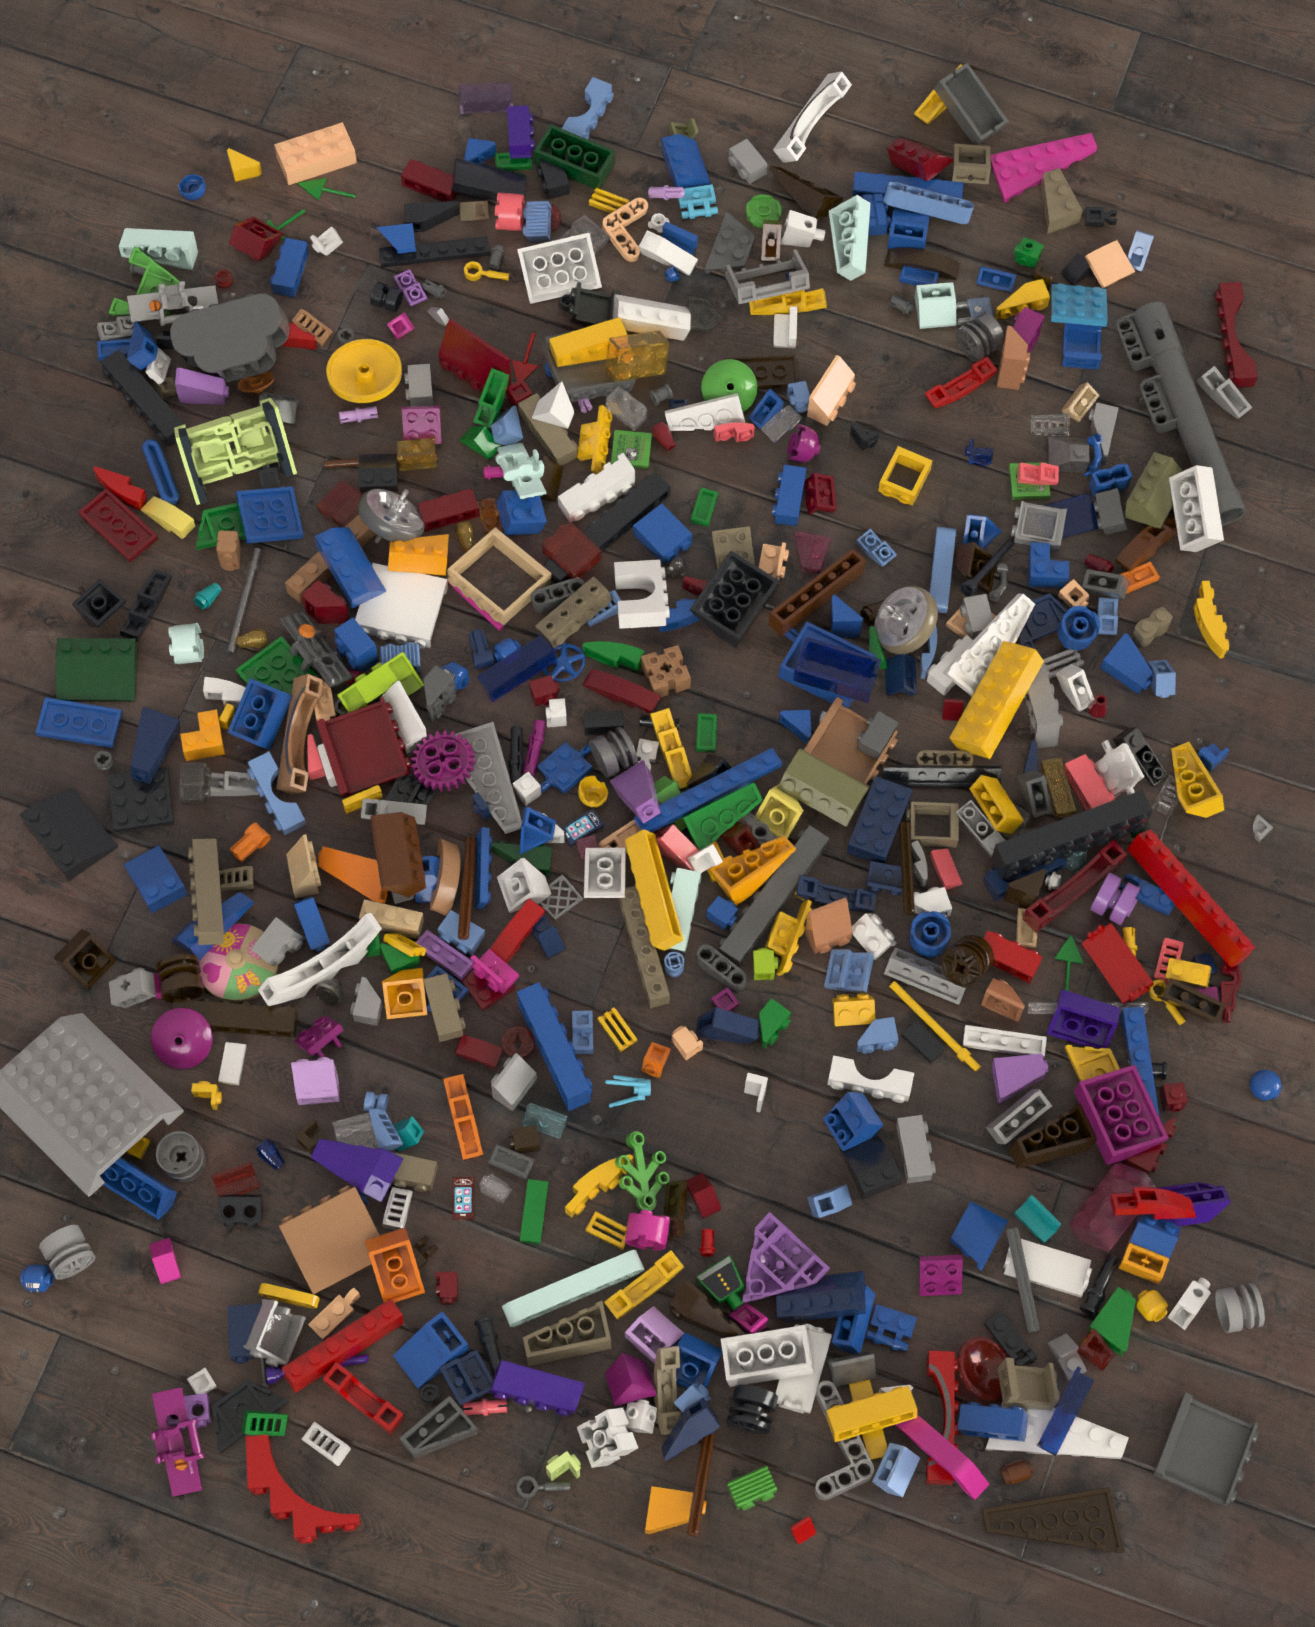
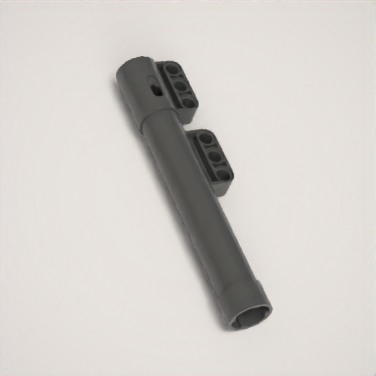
M1152 302L1141 306L1134 313L1119 318L1116 326L1119 340L1131 369L1139 371L1151 366L1154 367L1156 376L1143 380L1140 385L1141 396L1153 428L1158 433H1166L1178 429L1192 467L1198 465L1213 469L1221 525L1231 524L1242 518L1247 510L1227 468L1183 356L1184 351L1166 305L1162 302ZM1147 389H1153L1151 392L1145 391ZM1154 404H1158V405H1159V406L1156 407V408L1151 407V406L1154 405ZM1160 420H1165L1164 423H1157Z

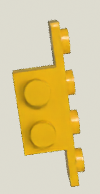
M604 405L599 406L596 422L581 425L577 458L580 461L592 459L591 471L596 475L606 465L612 413Z
M810 900L801 904L796 918L781 911L776 915L765 948L774 950L775 954L782 957L776 972L778 976L786 972L788 973L792 967L793 962L791 958L798 950V939L805 931L804 922L807 919L808 912L812 910L810 908L812 901Z

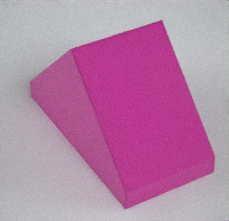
M167 1238L151 1243V1256L160 1283L164 1284L181 1278L171 1239Z
M743 1303L741 1307L729 1315L746 1335L761 1332L768 1322L765 1315L748 1303Z

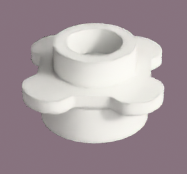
M654 214L651 221L648 222V227L662 233V227L665 222H669V219L663 214Z

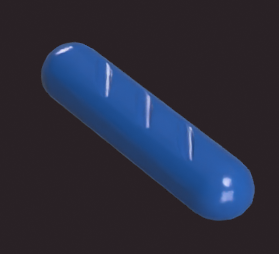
M148 439L143 443L142 451L160 497L171 505H175L179 501L180 496L161 446L156 440Z

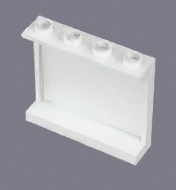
M373 563L372 567L386 592L359 606L355 619L367 635L376 636L381 640L390 639L399 644L411 642L419 644V648H431L430 640L443 596L447 594L448 590L447 579L421 573L388 571V566Z

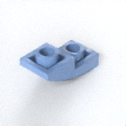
M871 528L855 541L881 567H884L897 556L887 542H882Z

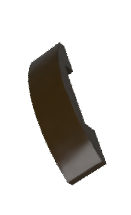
M892 248L888 249L884 266L902 270L903 266L937 272L939 273L938 277L956 280L960 263L947 256L927 250Z

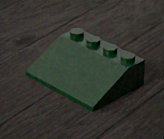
M57 638L56 699L65 701L135 702L139 653L136 639Z

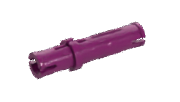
M534 720L532 734L528 740L530 742L522 775L529 772L533 778L535 777L540 748L544 743L543 735L546 723L543 720Z

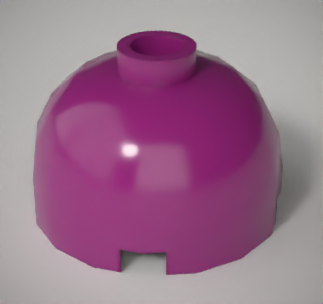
M799 424L796 426L799 430L797 433H792L789 440L787 453H790V456L787 459L798 463H806L814 455L819 454L821 445L819 444L818 435L813 429Z

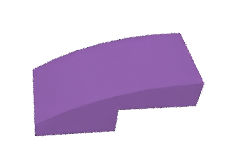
M410 269L394 276L393 279L397 287L403 290V297L411 307L427 300V296L420 283H417Z

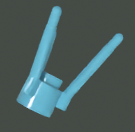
M613 1075V1078L618 1080L605 1081L606 1084L633 1086V1093L638 1094L635 1097L610 1103L609 1107L645 1100V1096L651 1095L650 1079Z

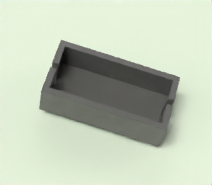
M968 63L940 80L934 87L935 92L973 145L981 144L1002 130L1009 122Z

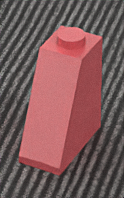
M674 825L660 828L655 834L660 853L677 867L694 871L687 857L699 850Z

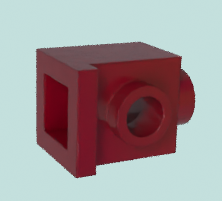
M435 1272L436 1281L440 1282L436 1283V1296H440L441 1305H452L453 1302H458L457 1272Z

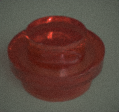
M220 270L215 275V283L218 287L227 288L233 283V276L227 270Z

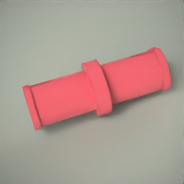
M482 1399V1401L469 1402L463 1405V1408H473L472 1410H464L467 1416L480 1414L488 1416L491 1413L508 1412V1407H498L499 1405H507V1399L489 1401Z

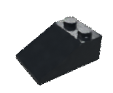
M878 1132L871 1139L846 1151H842L838 1145L862 1200L901 1184L902 1176Z

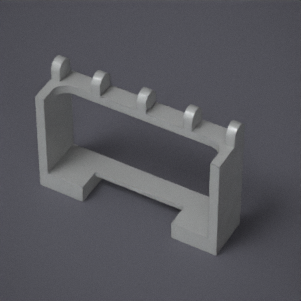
M797 249L793 250L791 260L785 262L777 260L776 264L763 266V264H759L758 268L749 270L741 268V271L733 273L730 265H726L725 276L738 304L810 288L809 272ZM796 268L797 270L789 273L790 281L759 288L755 287L754 281L738 283V280Z

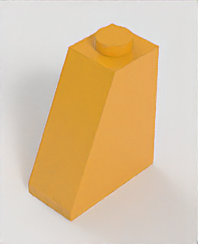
M652 1486L645 1534H652L688 1523L693 1492ZM704 1501L702 1514H705L707 1501Z

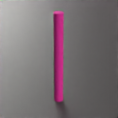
M448 582L498 631L503 629L504 626L500 622L494 621L488 612L481 610L476 605V602L471 598H466L460 589Z

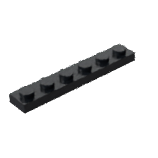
M488 236L415 244L416 252L398 253L395 247L379 248L381 268L490 256Z
M883 765L882 779L902 786L971 787L981 775L996 778L1001 784L1002 767Z

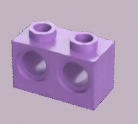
M207 1393L184 1396L188 1418H197V1428H203L207 1426V1423H212L210 1400ZM197 1407L204 1408V1412L200 1416L193 1415ZM171 1414L167 1417V1423L170 1426H176L179 1423V1419H172Z

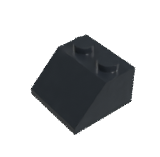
M397 454L359 455L358 480L360 492H367L371 489H385L391 492L398 491Z

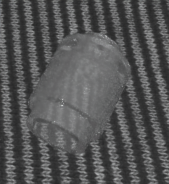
M493 1174L485 1175L479 1184L482 1193L502 1203L507 1199L512 1190L508 1183Z

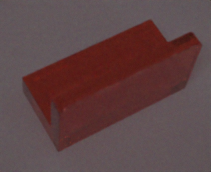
M251 1162L211 1175L218 1197L221 1194H242L260 1188Z

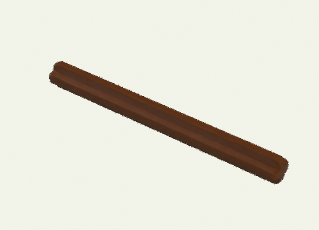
M470 836L466 838L458 926V939L467 940L469 938L477 846V839Z
M715 1432L702 1438L687 1528L689 1536L696 1537L699 1534Z

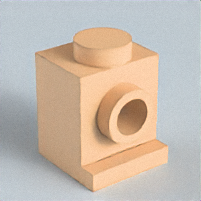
M1073 579L1059 591L1058 598L1062 599L1070 608L1074 606L1086 607L1089 594ZM1072 597H1077L1078 601L1075 602Z
M680 1026L674 1030L672 1043L685 1060H688L703 1049V1042L701 1040L697 1042L696 1034L692 1030L689 1031L686 1026Z

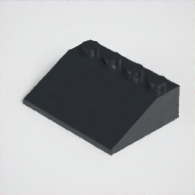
M730 551L691 606L690 611L720 639L737 648L777 590L779 580L733 551Z
M73 788L37 802L20 814L25 826L68 881L118 848V845Z

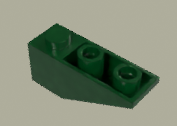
M492 842V852L513 865L521 858H525L545 877H550L552 847L541 844L520 854V843Z

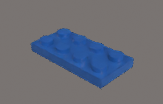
M45 697L35 733L41 737L114 748L123 712L121 709Z

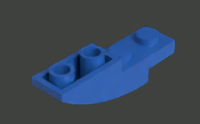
M696 599L676 601V608H669L670 617L666 618V626H659V633L680 629L699 621L700 619L690 611Z

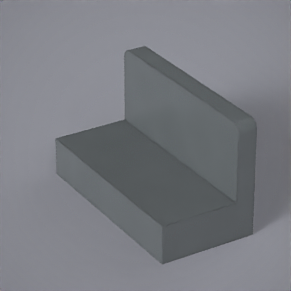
M263 392L259 396V406H261L260 401L271 398L279 409L282 422L292 424L295 422L296 408L300 405V397Z

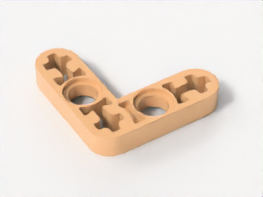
M643 198L632 200L606 216L602 222V230L628 262L638 260L640 249L624 227L646 214L648 203ZM637 204H638V206H643V209H642V210H641V208L636 209ZM626 212L630 218L624 220L620 217V214ZM607 223H609V224L614 223L613 227H611V226H608V227H607ZM622 235L626 238V241L618 242L616 237ZM629 250L631 252L635 251V254H628Z

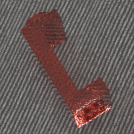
M571 522L560 526L552 537H547L542 543V553L544 555L549 554L569 573V579L581 578L602 560V551Z

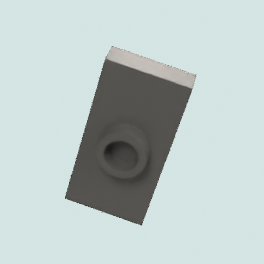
M496 1144L488 1164L527 1180L535 1159Z

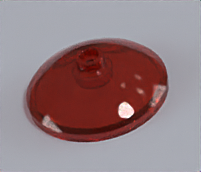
M974 1337L966 1341L959 1350L957 1366L959 1375L970 1392L984 1400H995L1002 1397L998 1367L1005 1357L1008 1358V1356L996 1342L986 1337Z

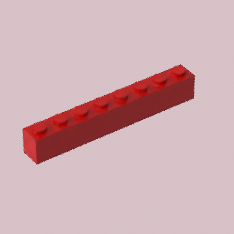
M1151 829L1138 834L1127 848L1128 852L1231 968L1244 962L1255 949L1249 938L1242 933L1237 925L1226 915L1223 909L1218 906L1209 893L1201 887L1197 880L1185 869L1183 864L1177 860Z

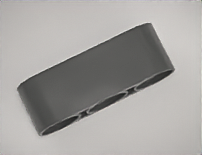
M573 578L535 590L531 595L532 609L537 613L556 609L576 592L573 589L582 587L585 584L584 581L580 578ZM556 594H561L562 596H561V597H555L554 595H556ZM540 599L544 600V602L538 603L536 601Z
M701 945L698 948L696 961L703 970L734 993L742 992L745 989L746 974L743 970L710 945ZM708 954L711 957L709 959H703L701 958V955ZM718 966H724L726 970L720 972L716 968ZM734 978H739L742 980V982L740 984H735L732 982V980Z

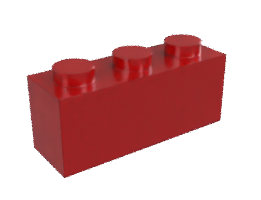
M987 931L984 940L989 943L994 953L992 966L1030 984L1043 957L1037 951L1021 947L1020 943L1014 940L1009 941L997 932Z

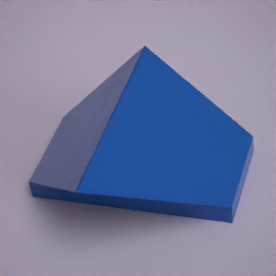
M412 223L376 227L397 249L398 253L416 252Z
M967 514L963 544L974 542L985 549L1002 531L987 516Z
M525 807L521 827L520 854L553 840L556 821L529 807Z

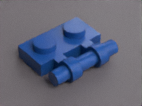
M876 1304L870 1326L878 1328L877 1333L868 1330L866 1338L873 1340L875 1344L880 1345L882 1343L891 1346L893 1350L898 1351L899 1349L907 1352L909 1344L902 1342L901 1339L902 1337L911 1339L917 1317ZM887 1331L896 1334L895 1339L884 1336L883 1332Z

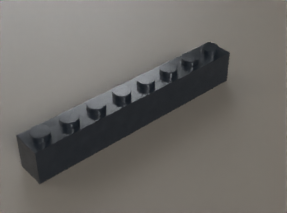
M656 472L646 476L639 486L633 487L628 492L626 497L617 500L614 507L609 511H604L596 522H591L582 534H577L570 544L564 545L559 550L557 555L546 560L544 568L552 573L551 581L556 584L574 578L633 528L634 524L670 496L671 486Z

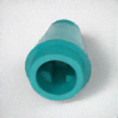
M213 583L197 592L193 601L202 610L209 608L222 589L217 583Z

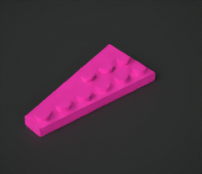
M1092 133L990 155L991 169L1004 203L1008 202L1013 196L1022 194L1029 187L1040 184L1043 173L1057 168L1064 170L1075 161H1080L1096 152L1097 146Z

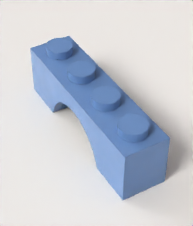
M592 77L585 89V101L589 104L590 109L581 116L568 117L562 129L589 139V133L596 128L598 118L603 116L607 103H611L613 99L612 85Z
M270 752L248 761L249 769H247V773L251 780H256L258 785L255 788L259 796H264L267 801L264 805L269 814L273 813L276 819L273 822L277 830H282L283 834L286 835L306 825L305 818L297 803L283 802L272 792V783L278 776L279 771Z

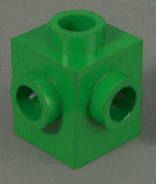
M1023 237L1021 243L1016 244L1013 252L1016 254L1015 262L1035 269L1042 255L1044 245L1033 239Z

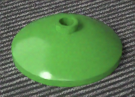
M733 359L721 360L713 364L706 371L701 384L702 396L704 401L738 393L741 408L744 412L753 404L756 398L757 380L752 370L746 364ZM727 384H733V390H728Z

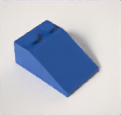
M159 845L123 864L151 914L187 895L182 881Z

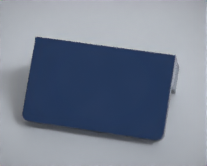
M902 654L886 659V694L889 696L898 692L909 696L917 694L915 658Z

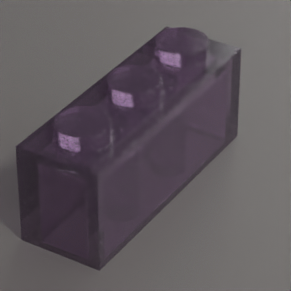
M512 82L458 85L460 114L507 112V106H513Z

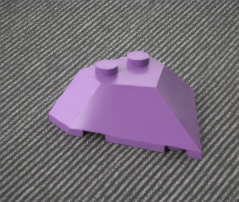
M770 1212L755 1227V1239L751 1249L746 1278L747 1284L742 1303L815 1285L830 1269Z

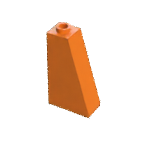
M322 846V850L318 853L317 866L369 899L385 904L388 890L381 888L377 860Z

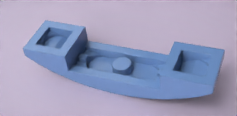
M936 626L928 639V653H922L921 679H925L928 674L927 671L933 664L937 646Z

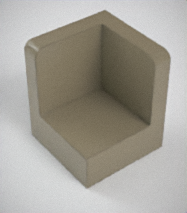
M487 201L459 203L461 221L489 219Z

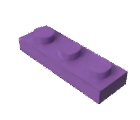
M426 930L416 941L417 944L426 949L425 955L461 981L471 971L472 962L470 959L430 931Z

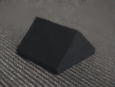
M99 579L75 600L72 606L90 627L99 628L127 601Z

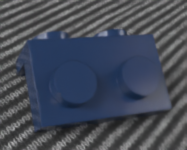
M871 861L866 886H870L869 890L881 892L882 889L890 890V894L901 896V892L903 893L901 866Z

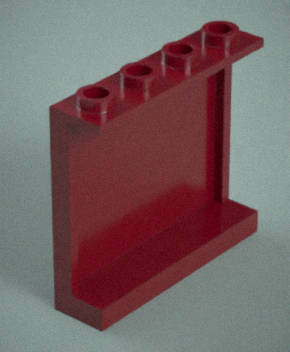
M383 697L380 698V702L327 721L324 719L316 721L340 795L343 798L411 774L409 770L412 767L408 756L405 757L403 752L406 749L403 739L398 738L397 731H400L397 721L392 720L391 713H393L392 706Z

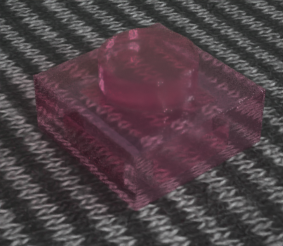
M595 835L576 840L581 859L585 858V848H599Z

